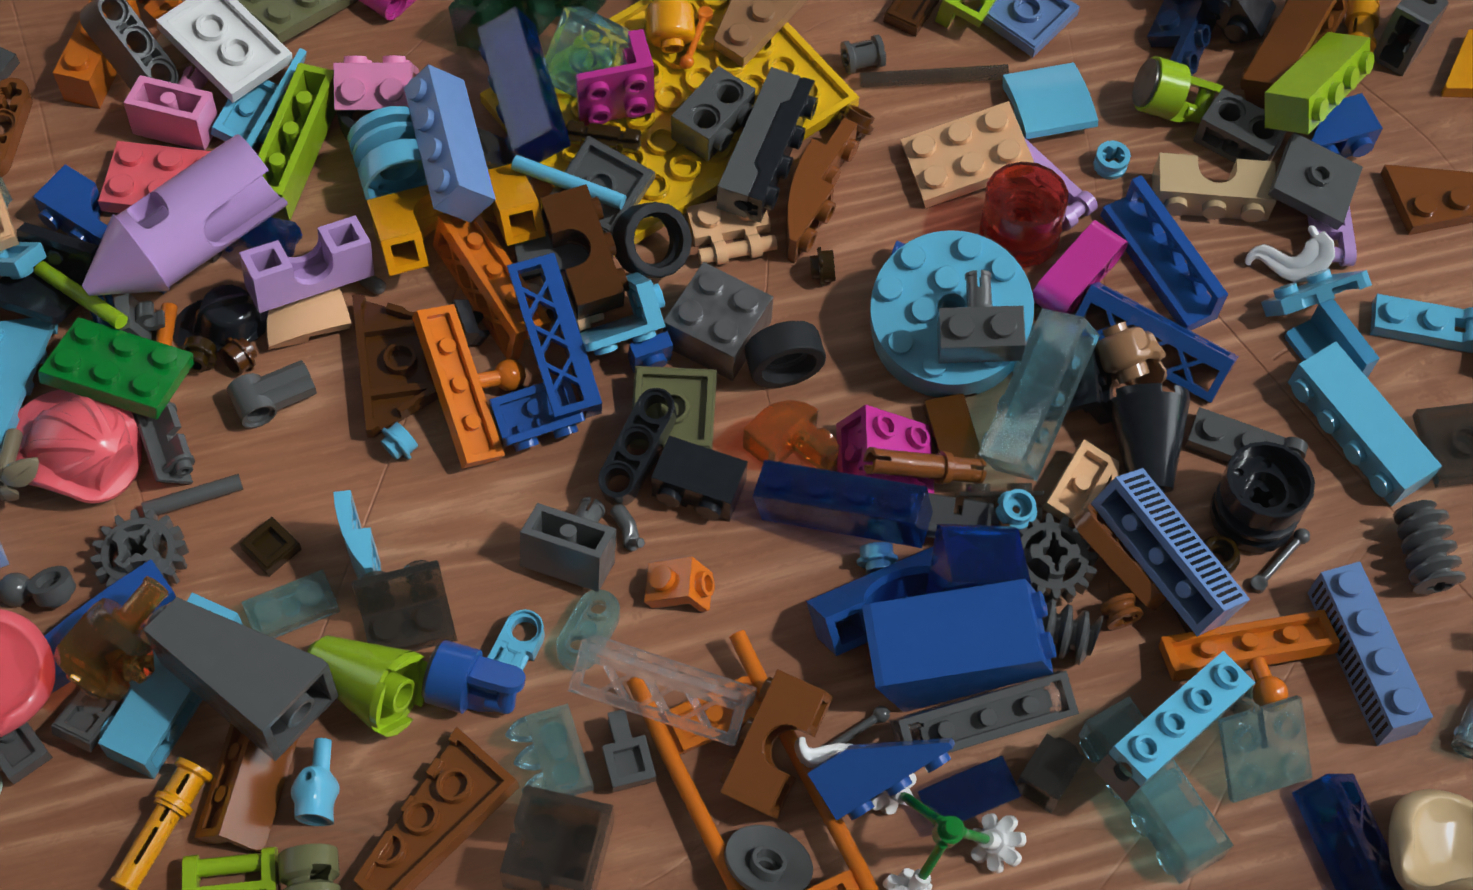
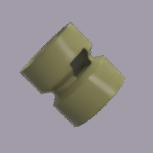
M322 843L303 844L287 848L278 854L279 881L287 886L283 890H341L340 885L333 882L340 875L337 847Z

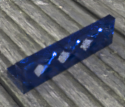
M1326 774L1292 792L1336 890H1404L1394 876L1389 848L1354 774Z

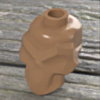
M1125 321L1102 330L1105 338L1096 343L1095 351L1104 372L1116 375L1119 385L1128 381L1130 385L1163 383L1166 380L1167 370L1161 362L1166 357V353L1157 342L1153 333L1144 331L1143 328L1137 326L1128 328Z

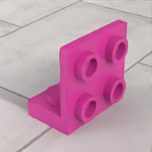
M643 29L628 31V48L622 49L625 65L579 73L575 76L578 119L583 121L585 126L590 123L604 124L611 120L627 117L637 118L647 113L655 112L654 64Z
M866 404L836 424L839 498L853 501L876 486L915 498L918 495L926 496L927 492L934 494V479L867 474L864 470V465H873V462H863L864 454L869 447L932 454L931 429L929 425Z

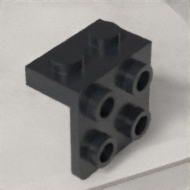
M26 222L17 229L19 242H40L47 255L42 261L82 286L99 245ZM34 271L21 279H11L8 276H3L0 279V307L8 311L21 313L39 319L42 322L57 324L62 322L79 305V303L36 276Z

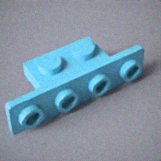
M302 48L298 50L279 85L267 79L234 103L228 99L212 126L211 135L226 142L234 135L239 134L256 151L259 144L264 143L298 63L304 64L307 51Z

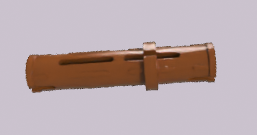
M869 447L863 458V462H873V465H864V470L867 474L934 479L937 484L957 481L978 485L983 483L987 470L976 469V467H986V462L983 458L957 457L949 451L928 454Z

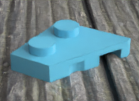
M1325 269L1308 275V283L1297 286V283H1290L1274 289L1275 296L1262 301L1261 304L1266 317L1287 315L1334 299V295L1342 291L1351 289L1361 290L1372 284L1367 270L1331 274L1330 269Z

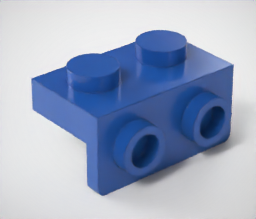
M557 378L552 379L553 385ZM563 379L556 392L560 407L577 402L571 383ZM543 383L488 400L503 447L513 444L516 452L538 445L537 436L553 432L555 439L578 432L576 424L585 421L583 412L555 420Z

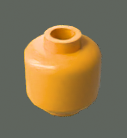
M653 0V3L647 7L645 11L647 38L652 45L661 48V51L664 53H678L684 50L685 45L693 41L696 35L694 10L688 1Z

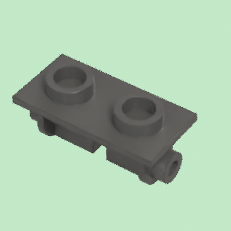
M169 401L157 420L133 412L155 480L157 482L192 484L193 480L190 473L193 471L192 466L195 463V459L190 453L185 435L177 433L181 428V424L177 415L176 405Z
M928 492L926 496H917L915 512L923 514L922 517L913 516V528L921 529V535L932 538H945V533L961 535L965 542L975 545H986L987 540L997 541L996 529L990 528L991 524L999 525L1000 521L993 503L964 499L962 513L958 514L954 513L956 497Z

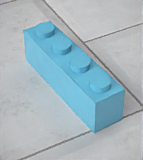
M1337 342L1332 343L1298 364L1287 382L1291 386L1293 394L1300 402L1308 406L1317 417L1320 427L1326 433L1333 436L1343 448L1346 458L1352 464L1357 465L1368 478L1372 489L1377 495L1383 497L1392 507L1430 482L1442 465Z
M193 592L187 600L192 604L243 625L237 612ZM151 648L147 657L148 664L139 678H134L128 684L123 697L124 702L116 715L110 716L103 724L98 744L109 759L155 779L203 699L159 662L153 648Z

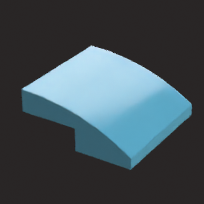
M1074 62L1003 75L1002 88L1014 106V114L1025 139L1098 127V117L1092 98Z
M351 490L333 492L338 523L353 569L359 582L374 603L383 602L381 562L371 527L362 528Z

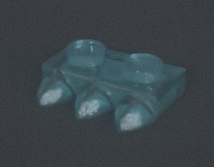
M568 703L524 716L514 722L507 730L505 736L512 741L521 743L533 742V744L527 746L517 755L513 762L514 765L524 770H541L540 773L527 781L522 789L523 794L537 799L549 798L552 803L594 790Z

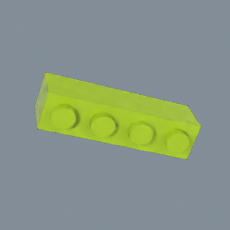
M1327 32L1265 92V128L1309 135L1336 106L1340 105L1342 100L1356 88L1357 84L1367 74L1371 73L1374 65V53L1370 52L1371 37Z
M298 63L258 154L269 170L262 176L272 189L288 202L286 207L271 216L273 218L285 221L291 220L335 116L334 70Z

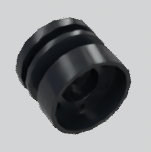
M1264 441L1249 443L1238 449L1228 462L1221 481L1211 498L1209 513L1214 528L1220 535L1232 539L1238 549L1249 552H1270L1285 545L1294 533L1302 515L1314 496L1315 480L1311 468L1298 453L1285 445Z

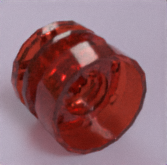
M1021 161L1006 164L993 173L986 185L979 235L996 242L1006 249L1022 268L1042 264L1053 256L1059 246L1069 194L1064 180L1052 169L1039 163Z

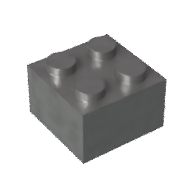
M703 262L664 319L665 327L663 332L668 331L673 343L672 351L708 369L717 370V374L733 381L746 361V343L753 335L768 327L772 321L774 296Z

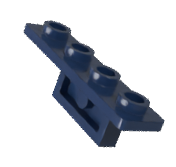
M1164 0L1147 35L1151 47H1175L1170 60L1187 65L1191 76H1193L1197 72L1199 60L1205 47L1210 43L1211 33L1216 24L1215 19L1218 14L1211 15L1202 0Z

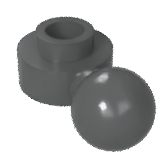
M53 566L44 569L32 579L22 573H10L0 581V599L8 606L19 607L33 598L35 604L40 607L55 608L69 601L76 589V583L69 569L64 566Z

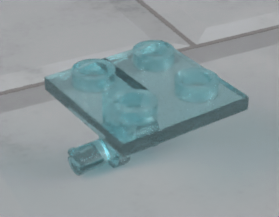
M1253 685L1230 709L1234 715L1218 719L1228 794L1231 802H1239L1312 778L1303 703L1300 696L1296 695L1259 706L1252 701L1254 700L1252 695Z

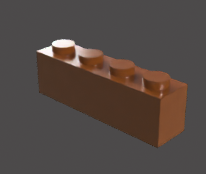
M1346 0L1285 1V6L1280 15L1273 19L1270 32L1264 42L1259 43L1256 55L1250 66L1246 67L1242 72L1240 86L1245 92L1246 101L1265 109V92L1327 32H1336L1347 12Z

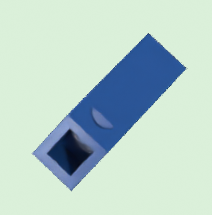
M952 738L850 745L813 768L807 774L836 821L847 814L851 821L875 807L871 799L886 790L889 797H892L911 785L913 782L909 775L920 768L925 767L927 772L930 773L951 760L948 751L953 749L955 742Z

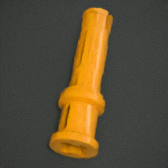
M182 757L176 759L174 762L177 767L163 791L158 790L154 795L155 809L134 840L133 845L115 875L110 879V882L123 890H138L180 818L185 819L187 816H190L193 811L191 804L204 783H209L213 778V775L206 769Z

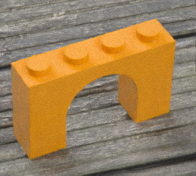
M512 164L488 169L496 200L480 214L484 220L498 226L507 246L546 236L539 201L526 175L512 170ZM428 185L368 199L367 204L375 235L389 276L429 266L423 240L430 232L436 229L438 215L444 213L433 209Z

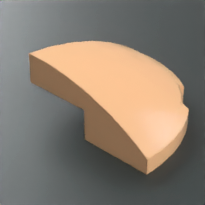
M340 287L269 310L266 320L268 350L306 343L309 341L310 336L349 329L352 322Z

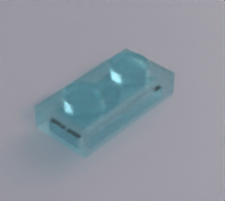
M323 569L241 602L251 628L272 638H277L340 612Z

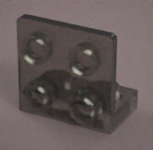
M417 560L407 564L402 569L390 572L372 571L363 575L361 579L352 581L353 591L362 616L368 643L417 651L436 646L444 640L457 641L439 561Z

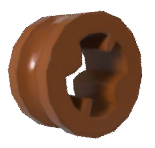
M1134 593L1118 595L1100 606L1101 614L1108 616L1106 625L1109 630L1129 626L1143 616L1142 609L1134 605L1137 601Z

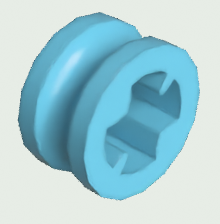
M1113 140L1102 143L1098 147L1094 159V170L1098 175L1111 180L1122 177L1126 173L1130 161V150L1126 145Z

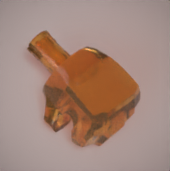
M146 576L123 606L106 598L96 602L69 630L56 647L54 658L57 665L65 672L66 678L79 686L83 693L97 701L102 698L120 701L129 690L130 679L139 684L149 679L155 671L154 652L143 631L147 626L144 622L164 598L168 597L167 589L155 579Z

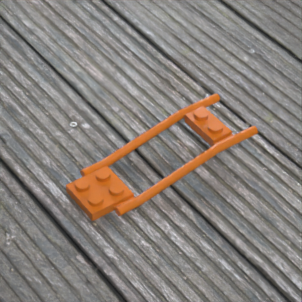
M741 630L732 634L729 638L748 675L746 677H740L666 710L663 714H660L642 675L626 682L659 754L728 890L747 889L733 878L727 868L724 856L726 845L680 754H685L742 728L750 717L755 718L762 703L758 700L759 693L768 677L745 630ZM795 730L782 733L779 739L849 868L848 871L846 870L806 890H879L843 819L840 818L836 821L807 773L813 768L806 767L796 756L794 745L798 736Z

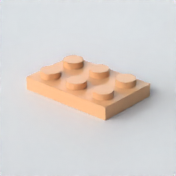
M1009 101L900 139L925 208L1035 170L1034 160Z

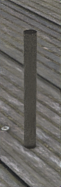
M1008 64L864 72L859 74L860 88L1002 80L1004 74H1009Z

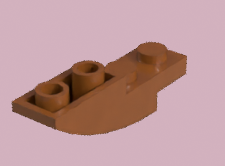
M843 118L827 144L812 138L796 168L790 188L786 219L787 259L793 263L796 262L802 251L806 253L810 251L817 238L818 232L816 230L821 223L827 224L833 216L836 208V203L832 202L834 186L841 174L840 167L844 161L851 162L858 150L859 141L856 140L858 124L846 118Z

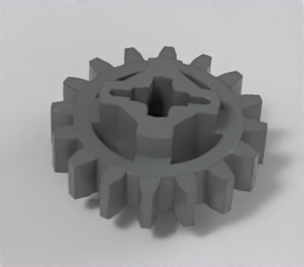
M136 509L131 510L130 520L124 521L119 515L115 516V523L117 525L115 528L111 529L106 526L101 528L105 540L93 541L92 545L98 554L91 557V562L97 570L95 572L101 584H106V587H109L150 559L153 560L166 581L178 584L180 581L175 570L187 569L188 566L183 555L189 553V549L185 540H182L184 535L180 527H173L174 525L168 515L163 516L158 521V517L152 509L147 512L145 518H140ZM167 542V555L164 559L161 555L166 550L164 544ZM115 551H117L118 556L114 560L116 566L113 568V557Z
M1047 513L1043 523H1040L1035 518L1033 522L1028 523L1025 529L1015 530L1013 534L1015 537H1010L1005 548L1010 553H1007L1004 565L1014 567L1008 576L1010 581L1026 579L1036 592L1041 591L1044 596H1048V600L1054 599L1057 603L1062 595L1064 600L1070 603L1076 596V592L1083 595L1089 586L1088 581H1092L1096 575L1097 570L1093 565L1099 558L1098 553L1088 552L1091 548L1090 544L1080 537L1076 527L1073 529L1068 527L1069 517L1064 516L1060 523H1055L1052 514ZM1036 538L1040 539L1039 544H1031L1029 548H1025L1030 541ZM1073 570H1077L1072 578L1063 581L1064 574H1071Z

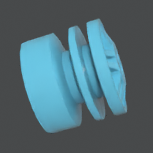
M389 106L374 110L361 117L351 127L347 139L355 167L358 168L357 171L366 200L428 185L409 107Z

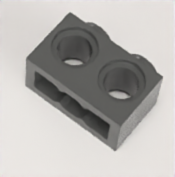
M718 66L671 115V139L704 160L709 161L717 151L723 152L728 147L733 134L741 126L745 127L754 106L755 88Z
M1222 88L1202 117L1193 141L1234 163L1236 159L1271 161L1287 131L1265 128L1264 109Z

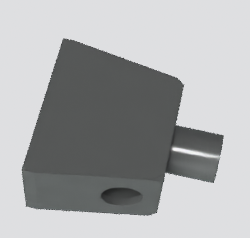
M1402 0L1392 14L1373 52L1374 61L1403 76L1432 36L1449 2L1447 0ZM1403 33L1411 35L1408 39L1409 43L1407 45L1400 43L1398 35Z

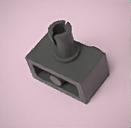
M977 270L969 271L965 274L967 307L939 308L937 321L939 363L1022 361L1026 346L1024 305L993 306L991 272L981 270V277L979 278L980 287L977 285Z
M584 497L581 499L579 507L573 515L537 503L520 531V566L599 592L615 563L616 528L598 523L605 514L604 505L595 499L588 510L587 507L591 502V497Z

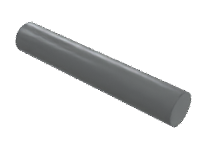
M235 474L142 502L141 505L145 516L150 509L154 510L158 516L243 490V485L239 474Z

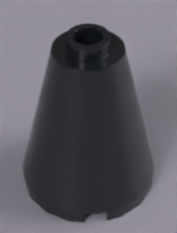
M1162 383L1134 384L1117 388L1116 397L1110 392L1107 394V407L1126 473L1144 468L1164 494L1173 491L1190 405L1189 390L1182 386L1174 385L1175 392H1166L1162 389Z

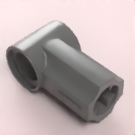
M302 360L264 376L255 373L241 375L234 379L227 387L228 396L242 425L246 428L263 426L276 416L277 410L317 394L310 373Z

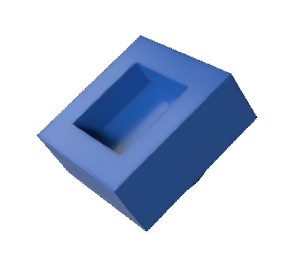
M668 331L657 334L651 339L629 344L628 361L633 373H635V366L664 367L668 363L667 361L671 360L673 343Z

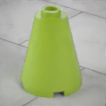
M330 635L313 642L307 650L308 653L322 658L328 663L339 696L337 699L378 734L385 737L398 735L414 720L408 717L414 705L422 707L425 702L422 697V684L428 662L423 660L424 656L415 651Z

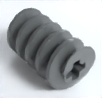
M1419 500L1408 503L1398 508L1393 514L1394 521L1398 525V537L1402 540L1401 549L1403 554L1407 556L1405 558L1406 568L1411 571L1408 575L1410 584L1415 586L1413 592L1422 595L1446 591L1466 580L1465 572L1451 571L1462 564L1461 557L1448 555L1458 548L1457 542L1443 540L1454 533L1453 527L1450 525H1439L1450 518L1449 513L1444 509H1435L1437 503L1432 500Z
M1050 599L1046 603L1048 616L1042 618L1044 630L1051 633L1054 644L1058 645V658L1064 659L1071 650H1074L1075 664L1080 665L1087 656H1091L1104 616H1099L1090 625L1089 611L1083 610L1076 619H1073L1072 605L1067 604L1058 614L1056 611V600Z

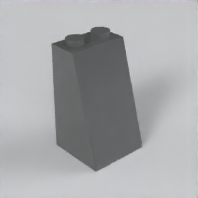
M178 597L169 605L161 606L154 611L147 622V626L143 629L159 662L274 761L339 697L329 665L322 658Z

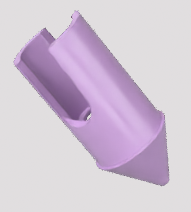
M236 134L118 215L112 214L82 283V287L89 296L170 291L169 287L282 210L288 205V202L283 197L281 198L262 176L269 170L243 137Z

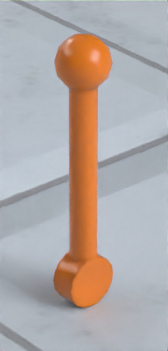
M702 6L698 10L699 22L695 29V38L690 42L686 54L682 55L679 60L681 67L684 69H689L694 65L693 55L705 24L713 18V10L708 6Z

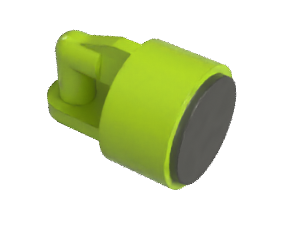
M1153 56L1144 62L1137 73L1132 90V100L1138 111L1173 122L1192 121L1200 123L1202 117L1213 103L1215 93H1220L1224 86L1191 76L1190 69L1185 64ZM1190 86L1199 88L1194 104L1186 102Z

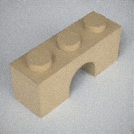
M1160 152L1152 172V190L1171 216L1192 215L1204 216L1208 219L1229 218L1241 219L1246 222H1267L1277 199L1268 195L1276 174L1275 162L1236 159L1228 181L1218 183L1208 180L1201 174L1198 166V155Z

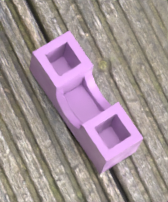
M356 215L317 227L318 242L309 253L300 257H287L279 240L239 252L245 287L258 312L262 313L374 276L371 242Z

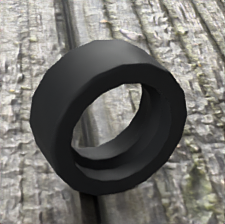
M650 202L631 206L620 215L613 228L612 237L617 252L615 257L623 269L631 274L638 272L647 278H661L672 275L685 264L690 254L692 237L689 224L682 213L670 204ZM647 217L660 219L667 228L669 235L668 252L661 262L655 264L642 261L636 252L634 244L635 229L639 222Z
M786 321L773 324L753 335L745 345V357L752 379L757 385L767 388H781L805 381L818 373L826 360V353L819 331L813 324L805 321Z

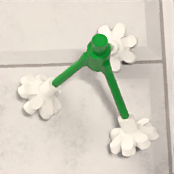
M914 773L909 775L913 783L899 793L889 797L885 790L871 799L875 806L872 809L875 811L881 809V812L891 815L896 812L899 804L907 805L931 821L934 826L932 838L936 844L923 867L915 872L912 869L904 868L899 876L890 874L883 881L884 888L888 890H931L933 886L930 883L932 870L946 848L953 847L962 839L978 843V846L974 847L971 851V856L977 863H983L987 860V867L993 873H1001L1004 870L1003 861L1011 867H1015L1022 860L1021 854L1015 850V847H1023L1026 844V835L1023 832H1013L1018 825L1017 818L1012 815H1006L999 821L996 814L990 813L982 817L983 829H967L964 827L961 819L955 816L944 817L913 796L909 788L916 783L917 779Z

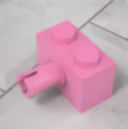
M192 66L185 68L178 84L139 75L124 101L132 133L205 151L213 137L211 129L218 117L212 92L202 90L208 78L197 67L194 69L192 76H190L193 71Z

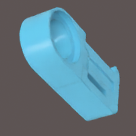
M526 609L512 613L506 620L487 658L511 664L524 670L528 660H535L545 638L541 617L534 611ZM522 622H529L537 628V633L531 640L520 641L512 634L515 626Z

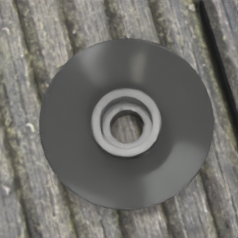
M767 825L746 826L734 832L726 844L724 856L727 868L733 878L747 890H805L811 881L813 864L809 853L796 838L781 829Z

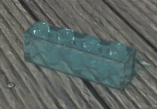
M1042 308L1037 321L1032 325L1022 361H1016L1013 376L1005 394L999 399L995 417L981 441L978 455L995 471L1037 482L1100 337L1085 317Z
M1130 696L1086 720L1078 736L1080 737L1081 749L1091 762L1099 764L1114 745L1145 719ZM1175 760L1125 803L1131 812L1130 819L1134 828L1141 836L1149 838L1157 850L1156 857L1160 866L1168 875H1174L1179 884L1223 859L1234 846ZM1120 762L1119 768L1122 773L1132 777V774ZM1106 783L1111 794L1116 799H1121L1120 796Z

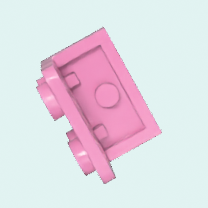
M344 56V63H333L334 110L374 111L389 106L408 107L404 87L419 73V69L410 60H406V56H382L383 63H372V60H367L366 56Z

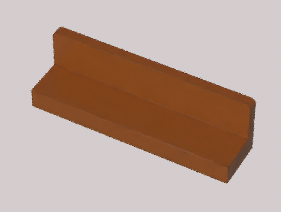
M230 724L194 839L208 845L230 842L253 853H261L269 837L298 739L274 761Z

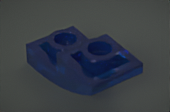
M999 756L918 791L923 804L944 817L955 816L961 819L962 822L978 815H983L1022 797L1004 756Z

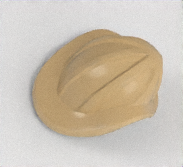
M1436 789L1418 790L1401 797L1391 813L1388 834L1390 862L1394 876L1404 890H1473V802L1461 795Z

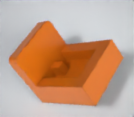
M694 557L649 563L644 603L653 609L691 604L700 612L709 611L711 596L715 590L713 573Z

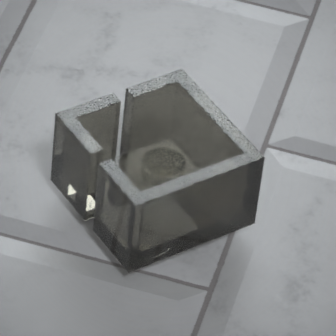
M524 785L513 823L515 833L511 832L500 869L503 887L513 890H545V888L550 890H597L615 822L613 805Z

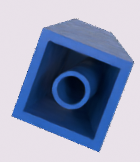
M1026 579L862 605L875 687L903 712L1054 674L1051 659L1056 658V648L1051 633L1049 631L1045 632L1042 620L1043 617L1048 616L1047 605L1042 592H1036Z

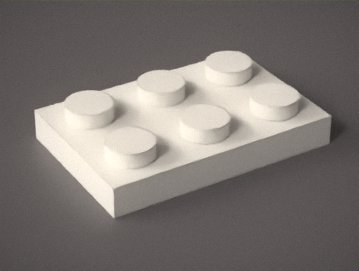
M185 0L156 19L157 29L232 103L293 61L292 52L238 0Z

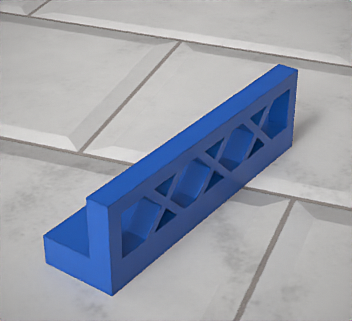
M1140 175L1133 178L1126 197L1104 206L1100 216L1111 231L1128 241L1125 251L1177 324L1192 331L1217 319L1228 293L1144 177Z
M555 253L507 265L510 280L554 419H561L581 412L585 413L586 418L602 414L603 403ZM539 269L543 281V286L539 293L536 294L522 287L518 274ZM545 293L547 294L548 300L544 298ZM526 297L534 301L530 309ZM539 304L553 312L555 323L550 332L535 325L532 317ZM557 331H559L560 337L555 335ZM538 335L546 338L542 347ZM551 341L560 345L565 350L568 360L562 370L547 363L544 354ZM569 368L571 369L572 375L567 373ZM549 372L558 376L554 385ZM563 379L576 385L581 401L560 407L556 392Z
M1100 282L1091 284L1069 326L1080 333L1091 330L1099 340L1105 338L1102 330L1106 328L1095 330L1082 323L1093 303L1106 310L1110 322L1109 327L1117 324L1114 317L1116 315L1125 320L1127 326L1134 325L1143 328L1144 331L1153 333L1155 337L1161 340L1157 341L1160 346L1170 344L1177 348L1182 363L1166 368V379L1188 389L1193 394L1210 403L1214 400L1226 376L1232 370L1239 357ZM1185 353L1197 360L1188 362ZM1205 363L1219 370V373L1210 389L1207 390L1194 383L1189 367ZM1184 369L1186 378L1174 371Z

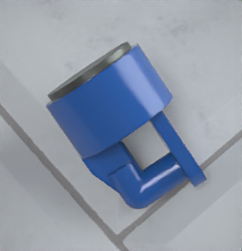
M444 640L436 645L427 664L422 684V697L427 704L461 714L467 709L478 712L509 714L515 708L517 693L525 686L526 675L517 666L483 657V652L480 649Z

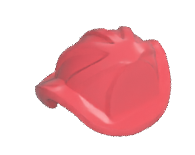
M61 389L38 396L19 410L18 417L20 420L16 429L23 433V438L16 461L32 457H38L39 459L37 474L28 485L62 494L83 503L97 504L110 501L122 494L137 477L142 463L143 451L141 435L131 411Z
M0 609L1 738L24 725L38 713L49 699L56 677L54 656L47 639L40 629L24 616Z

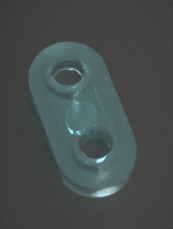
M601 589L599 592L591 590L585 593L578 601L556 641L557 657L565 668L572 671H584L591 668L597 662L620 620L619 602L612 593ZM595 605H603L606 610L603 613L596 614L591 611V608ZM575 640H581L585 643V646L582 649L576 650L571 648L570 644Z

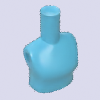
M314 739L312 766L305 767L296 777L291 787V798L294 801V818L306 825L330 826L334 824V803L339 794L340 786L330 771L331 739Z

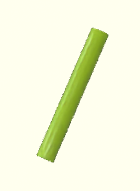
M42 261L35 266L34 273L36 276L116 329H122L127 324L128 317L98 296H89L81 285L48 263Z

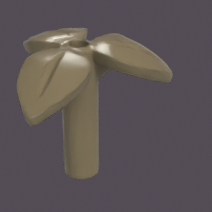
M14 428L6 431L0 450V500H18L19 491L13 487H26L31 483L37 474L39 466L38 457L16 461L23 433Z

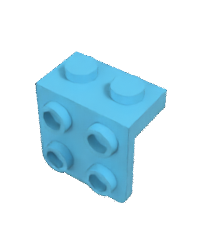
M638 272L626 275L629 284V290L626 292L633 315L581 331L580 334L585 350L587 352L594 351L595 355H602L618 349V342L632 338L633 342H642L657 335L655 330L665 327L660 308L665 307V300L659 284H653L651 279Z

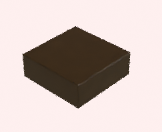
M270 517L239 543L241 549L269 577L302 550L300 543L273 517Z

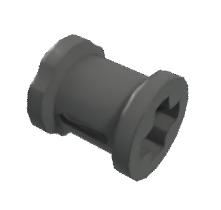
M879 34L871 36L869 40L850 43L849 41L841 42V59L848 75L854 74L856 69L874 65L877 68L886 66V52Z

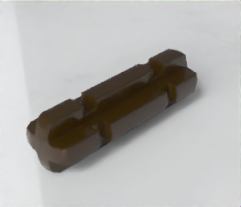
M570 120L565 130V139L568 143L581 145V141H585L587 136H590L615 150L619 146L622 147L623 151L638 152L641 146L642 135L638 129L626 128L625 131H621V128L617 126L590 123L589 126H585L583 121Z

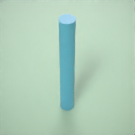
M516 155L513 159L511 169L566 190L587 184L590 196H598L601 203L619 210L625 204V194Z

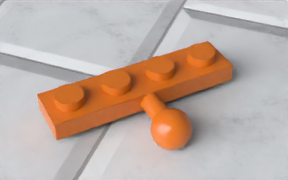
M450 304L417 310L412 319L462 469L499 461L505 454L483 389L495 386L504 391L519 389L524 384L526 378L523 365L514 359H505L499 362L494 370L477 373L455 305Z
M1324 609L1217 627L1199 636H1196L1194 632L1161 637L1159 649L1172 682L1194 677L1224 651L1241 669L1250 668L1256 682L1252 691L1253 699L1260 708L1267 711H1275L1282 708L1288 700L1286 684L1278 677L1272 676L1268 665L1335 654L1340 646V641Z

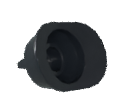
M220 285L211 289L202 300L182 310L176 318L173 338L178 347L183 345L185 339L190 336L207 338L215 344L217 353L226 345L225 340L229 337L237 340L244 338L249 343L257 340L266 331L268 311L259 313L249 292L235 285Z

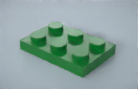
M78 317L38 373L39 381L42 384L157 420L194 365L192 352Z

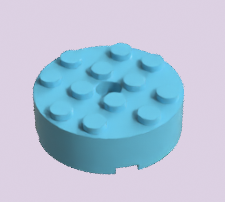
M937 231L909 241L893 253L881 268L875 280L871 296V334L875 350L881 362L905 386L924 395L936 398L956 394H980L1002 382L1019 363V361L939 363L937 321L939 308L967 307L965 274L973 270H977L978 287H980L979 278L981 277V270L991 272L993 306L1024 305L1025 341L1027 346L1034 317L1032 289L1021 265L1006 249L996 242L981 235L965 231Z

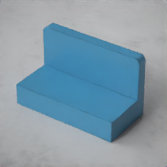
M1334 299L1319 303L1310 320L1288 330L1284 336L1302 362L1332 343L1337 342L1367 378L1380 359Z

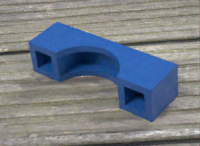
M65 164L33 196L40 211L38 217L53 231L61 229L71 237L96 245L100 244L108 225L100 221L102 211L98 203L100 197L95 182ZM159 291V292L162 293V294H165L167 291Z
M956 536L806 601L817 638L838 656L868 642L862 605L988 585L980 552Z

